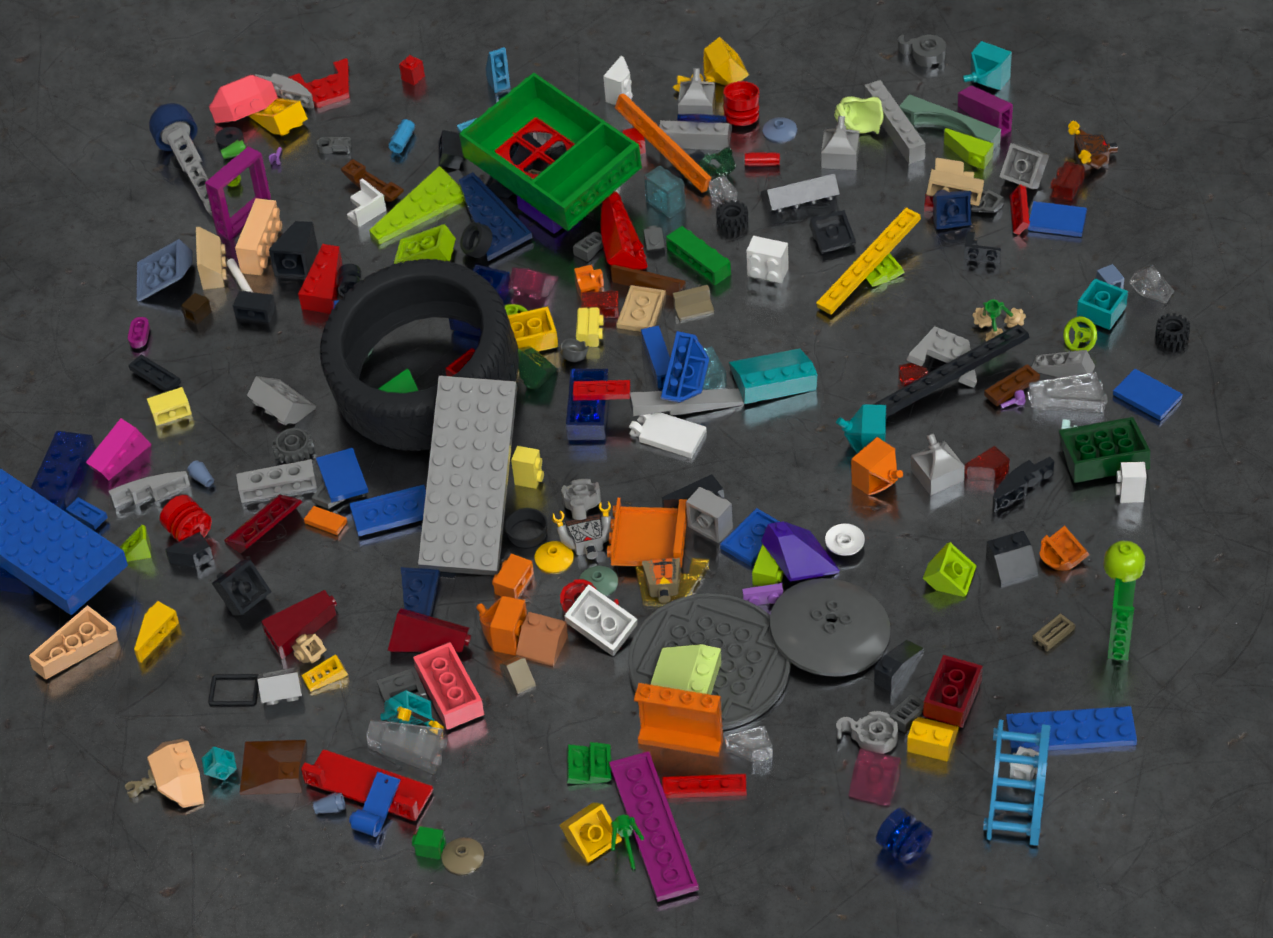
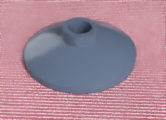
M773 118L763 126V135L773 142L789 141L797 133L796 124L788 118Z

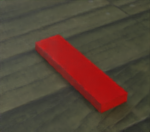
M746 774L662 777V788L666 798L747 795Z

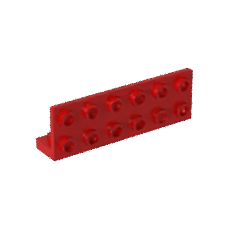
M322 750L313 765L304 763L301 768L304 783L332 793H342L343 797L364 804L377 771L398 778L401 781L388 812L416 821L433 792V786L328 750Z

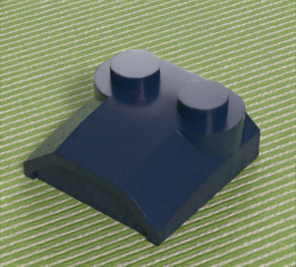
M939 190L934 194L933 218L936 229L972 225L971 191L948 192L946 190Z

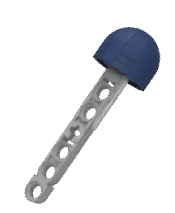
M176 103L163 104L150 117L149 129L152 137L160 149L174 152L182 170L187 171L206 210L212 216L209 199H204L207 194L206 186L198 187V184L201 181H207L208 177L200 163L202 159L192 142L197 135V125L192 115L182 105ZM188 157H193L191 162H186ZM195 170H197L199 176L195 175Z

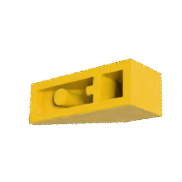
M159 601L147 610L134 648L139 663H142L179 624L176 611Z

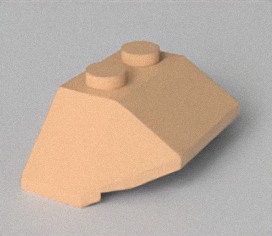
M184 739L161 743L147 757L157 790L169 799L178 802V805L183 808L204 804L200 774L189 742Z

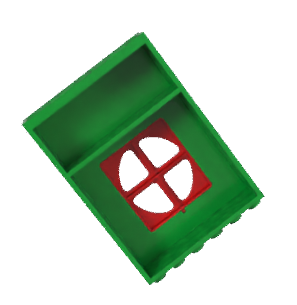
M535 73L526 77L523 82L514 87L506 96L488 108L484 114L476 118L473 123L459 133L463 156L567 231L642 168L639 144ZM531 132H544L553 136L539 148H536L522 138L523 135ZM557 141H561L567 151L555 161L544 152ZM513 143H519L532 152L519 165H515L510 158V148ZM538 158L550 165L540 174H531L524 171L528 165Z

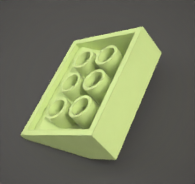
M702 644L662 648L650 685L711 695L721 665V648Z

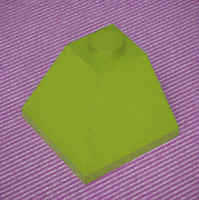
M948 542L928 563L923 579L936 591L964 597L969 590L976 565L951 542Z

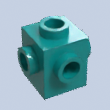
M213 746L202 757L204 775L225 781L237 769L233 752Z

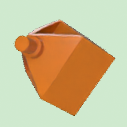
M878 437L851 459L852 485L869 496L887 489L898 478L903 476V472L897 470L895 448Z
M502 596L489 609H486L482 603L477 605L476 608L480 613L481 628L492 650L516 656L521 627L527 617L525 600Z

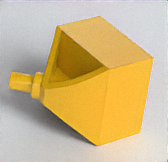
M718 37L704 49L703 68L706 82H716L727 86L732 82L742 81L749 75L738 53L721 37Z

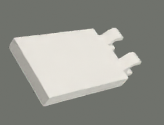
M661 412L639 415L638 422L632 421L629 426L631 428L629 434L639 437V442L688 458H692L706 434L705 426Z

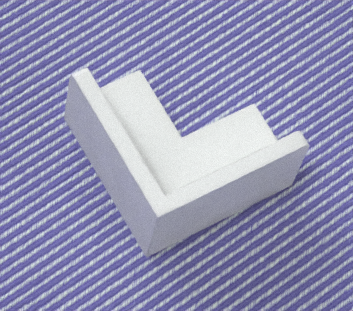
M364 179L360 180L361 190L350 196L351 202L357 208L347 214L348 220L358 228L386 211L384 195Z

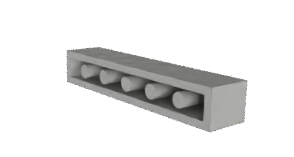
M881 80L866 84L865 99L878 97L881 100L884 116L881 125L906 161L911 164L925 159V142Z

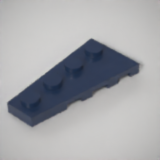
M401 567L404 609L431 617L440 577L439 569Z

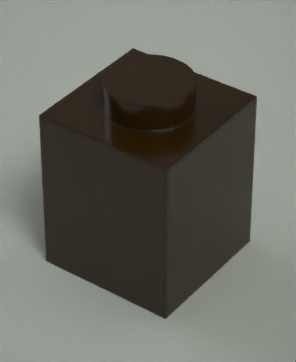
M194 293L181 305L184 318L197 325L212 312L209 299L197 293Z

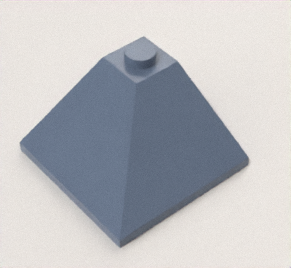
M180 239L137 262L138 302L180 280L193 264V251Z

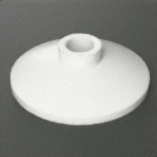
M852 524L833 526L825 536V543L828 549L835 554L843 556L857 553L862 549L865 542L863 532Z

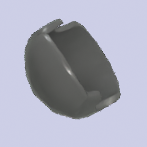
M569 338L561 343L560 353L569 362H580L586 357L589 346L586 347L585 341L580 342Z

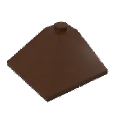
M307 741L245 742L240 795L302 793L303 775L301 768L305 763Z

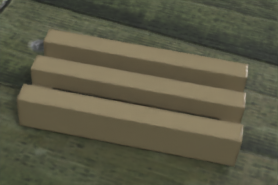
M1060 613L1035 633L1032 640L1034 642L1038 641L1039 646H1044V649L1049 651L1075 629V624ZM1063 621L1062 624H1060L1058 627H1055L1057 624ZM1051 630V632L1047 636L1042 638L1047 632Z

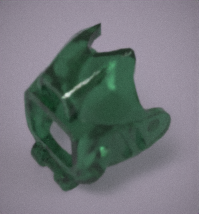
M729 147L711 155L706 153L704 158L699 161L700 167L711 177L715 175L717 177H727L737 167L732 156V149ZM712 159L721 164L717 170L713 164L708 165Z

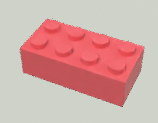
M451 642L413 657L418 676L446 730L484 715L482 699Z

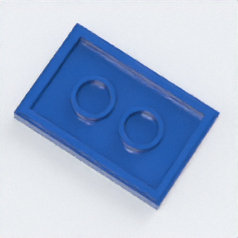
M1033 201L1028 230L1082 237L1087 208Z
M1134 369L1113 390L1114 396L1160 421L1182 399L1183 395L1137 369Z
M353 448L316 458L331 503L368 493V488Z
M756 508L720 544V548L747 565L752 566L759 555L762 546L761 540L767 525L780 521Z

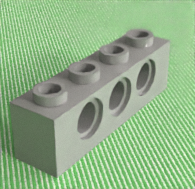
M311 459L236 474L242 503L275 497L279 494L286 495L317 489Z

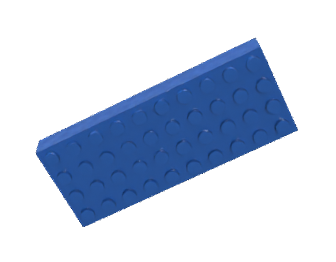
M0 468V566L72 615L128 566L125 553L122 549Z

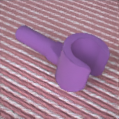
M278 147L276 153L269 156L271 165L273 161H276L277 165L281 164L279 158L282 151L281 147Z
M1016 391L1014 393L1015 398L1000 404L1001 408L1012 404L1024 405L1026 401L1024 391Z

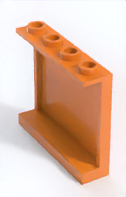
M617 498V505H613V517L615 519H611V530L613 532H609V544L611 546H607V557H611V566H643L642 561L680 558V566L682 567L687 526V499H679L678 508L621 507V499Z
M643 683L638 684L634 701L638 702L641 726L638 744L719 757L723 743L721 696Z

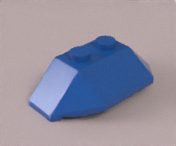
M676 332L661 399L680 403L702 393L709 357L696 335Z

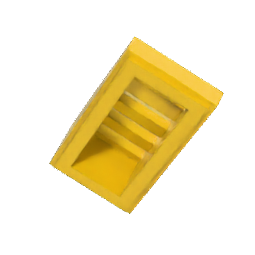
M335 654L301 676L311 692L346 677L348 673L341 660ZM314 677L316 682L313 683L310 678Z

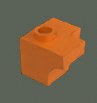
M592 265L574 269L576 289L581 301L586 302L598 299L599 289L604 286L602 270H593Z

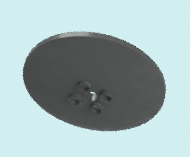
M820 578L798 583L781 594L775 602L770 615L769 627L771 637L780 653L797 667L818 675L846 676L861 672L875 664L882 657L889 643L890 621L881 603L865 589L843 580ZM826 619H834L836 622H827Z

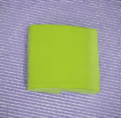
M889 253L865 279L871 286H877L891 281L905 272Z

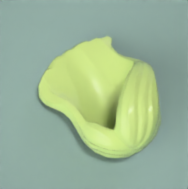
M845 97L841 100L840 104L836 105L834 113L837 122L838 116H845L846 129L857 130L860 134L872 131L879 134L884 118L882 103L878 97L867 99Z

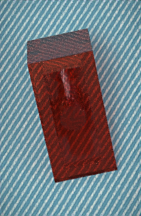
M993 446L965 464V478L995 481L1007 475L1010 459L996 446Z

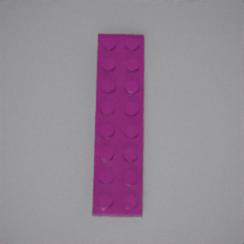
M649 751L609 762L626 815L630 816V818L634 817L636 825L644 836V840H640L633 829L632 832L657 902L699 890Z

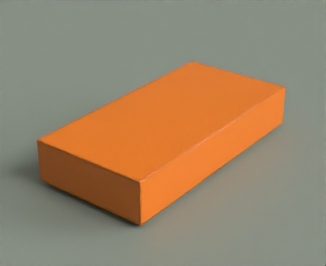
M313 506L304 518L305 524L338 535L346 525L347 518Z

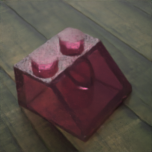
M513 267L508 288L514 290L513 293L524 295V293L530 294V298L540 300L541 297H548L558 280V276L527 268Z
M860 749L854 765L849 797L890 806L901 773V758Z

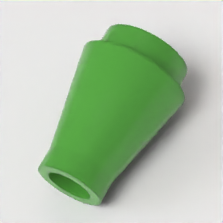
M236 140L221 150L224 160L236 157L246 149L243 140Z

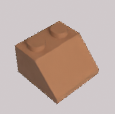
M529 612L521 627L516 656L525 657L526 660L554 667L568 638L566 621Z

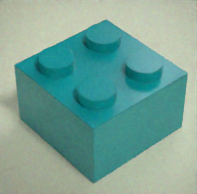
M1094 278L1078 300L1077 317H1086L1094 324L1110 330L1127 307L1128 291Z

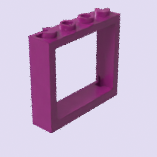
M249 146L205 182L216 233L229 241L243 230L255 199L266 198V200H271L262 153ZM249 167L255 197L230 217L223 188Z

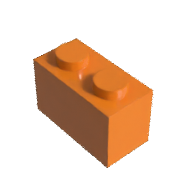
M511 554L503 562L500 572L493 578L492 585L494 586L495 594L501 597L506 596L518 599L534 574L532 561Z

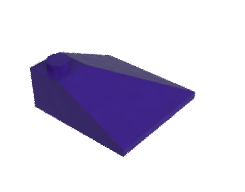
M785 521L767 525L761 542L789 581L839 573L840 570L811 531Z

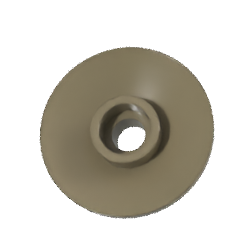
M457 838L449 842L442 852L444 867L451 873L458 875L474 872L481 866L484 860L482 846L471 838Z

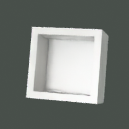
M753 236L746 250L747 276L782 283L789 269L788 243Z

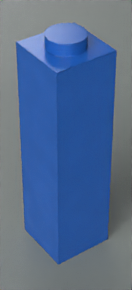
M658 325L641 329V337L657 387L660 389L664 387L670 356Z

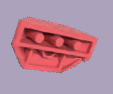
M251 74L221 86L209 109L215 123L236 121L267 108L278 97L271 81Z

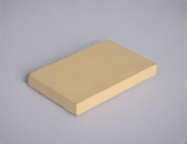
M631 285L617 321V328L641 332V329L654 327L666 296V290Z

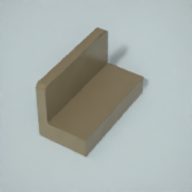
M708 285L673 293V305L679 320L714 313Z

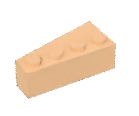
M87 605L29 655L31 667L44 679H48L118 640L116 627Z

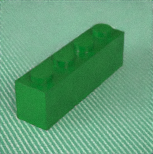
M681 226L666 236L667 250L712 284L717 285L731 275V262L729 259L723 257L716 249L711 248L702 239L696 237L690 230Z

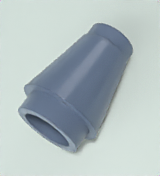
M196 460L188 466L189 476L205 487H209L214 483V479L203 462Z
M335 792L313 802L316 814L339 813L346 808L342 793L337 794Z

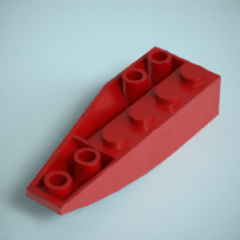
M614 191L603 201L601 213V235L607 263L630 269H646L648 265L643 250L644 246L622 203L621 196Z

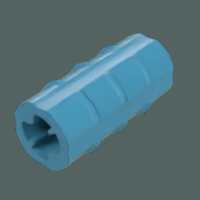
M403 119L398 125L389 142V149L392 152L401 153L406 147L415 129V124L411 120Z

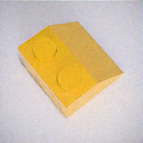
M918 717L913 721L907 737V752L948 762L959 727Z
M591 803L559 825L568 842L587 863L611 848L612 820L601 803ZM619 834L616 836V844L622 841Z

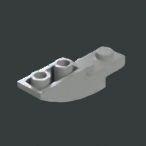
M275 73L271 77L255 74V76L271 81L277 96L282 97V99L298 100L301 102L302 107L314 108L312 94L300 83Z

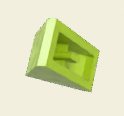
M143 524L120 546V549L125 553L127 562L152 558L150 540L146 526Z

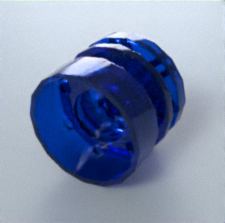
M898 808L880 826L876 835V843L888 853L893 852V856L906 866L914 863L925 852L931 842L933 830L922 821H916L915 816L905 808Z

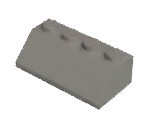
M660 121L659 127L682 149L729 150L732 124Z

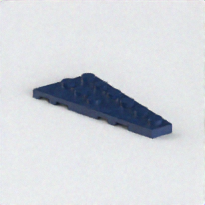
M474 172L459 179V186L473 222L488 226L492 231V243L485 254L487 261L532 238V233Z

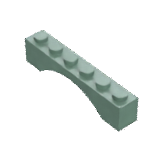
M910 94L899 106L912 125L933 124L951 128L957 132L994 143L993 150L1000 143V128Z

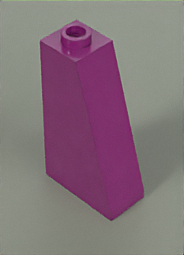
M972 85L958 93V106L972 118L1000 128L1001 136L1012 131L1013 104Z

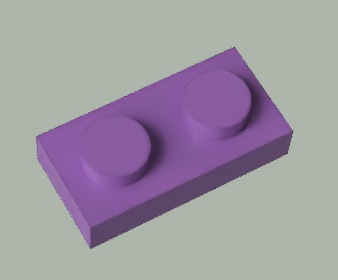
M782 583L742 589L743 599L757 606L775 604L777 599L783 594Z

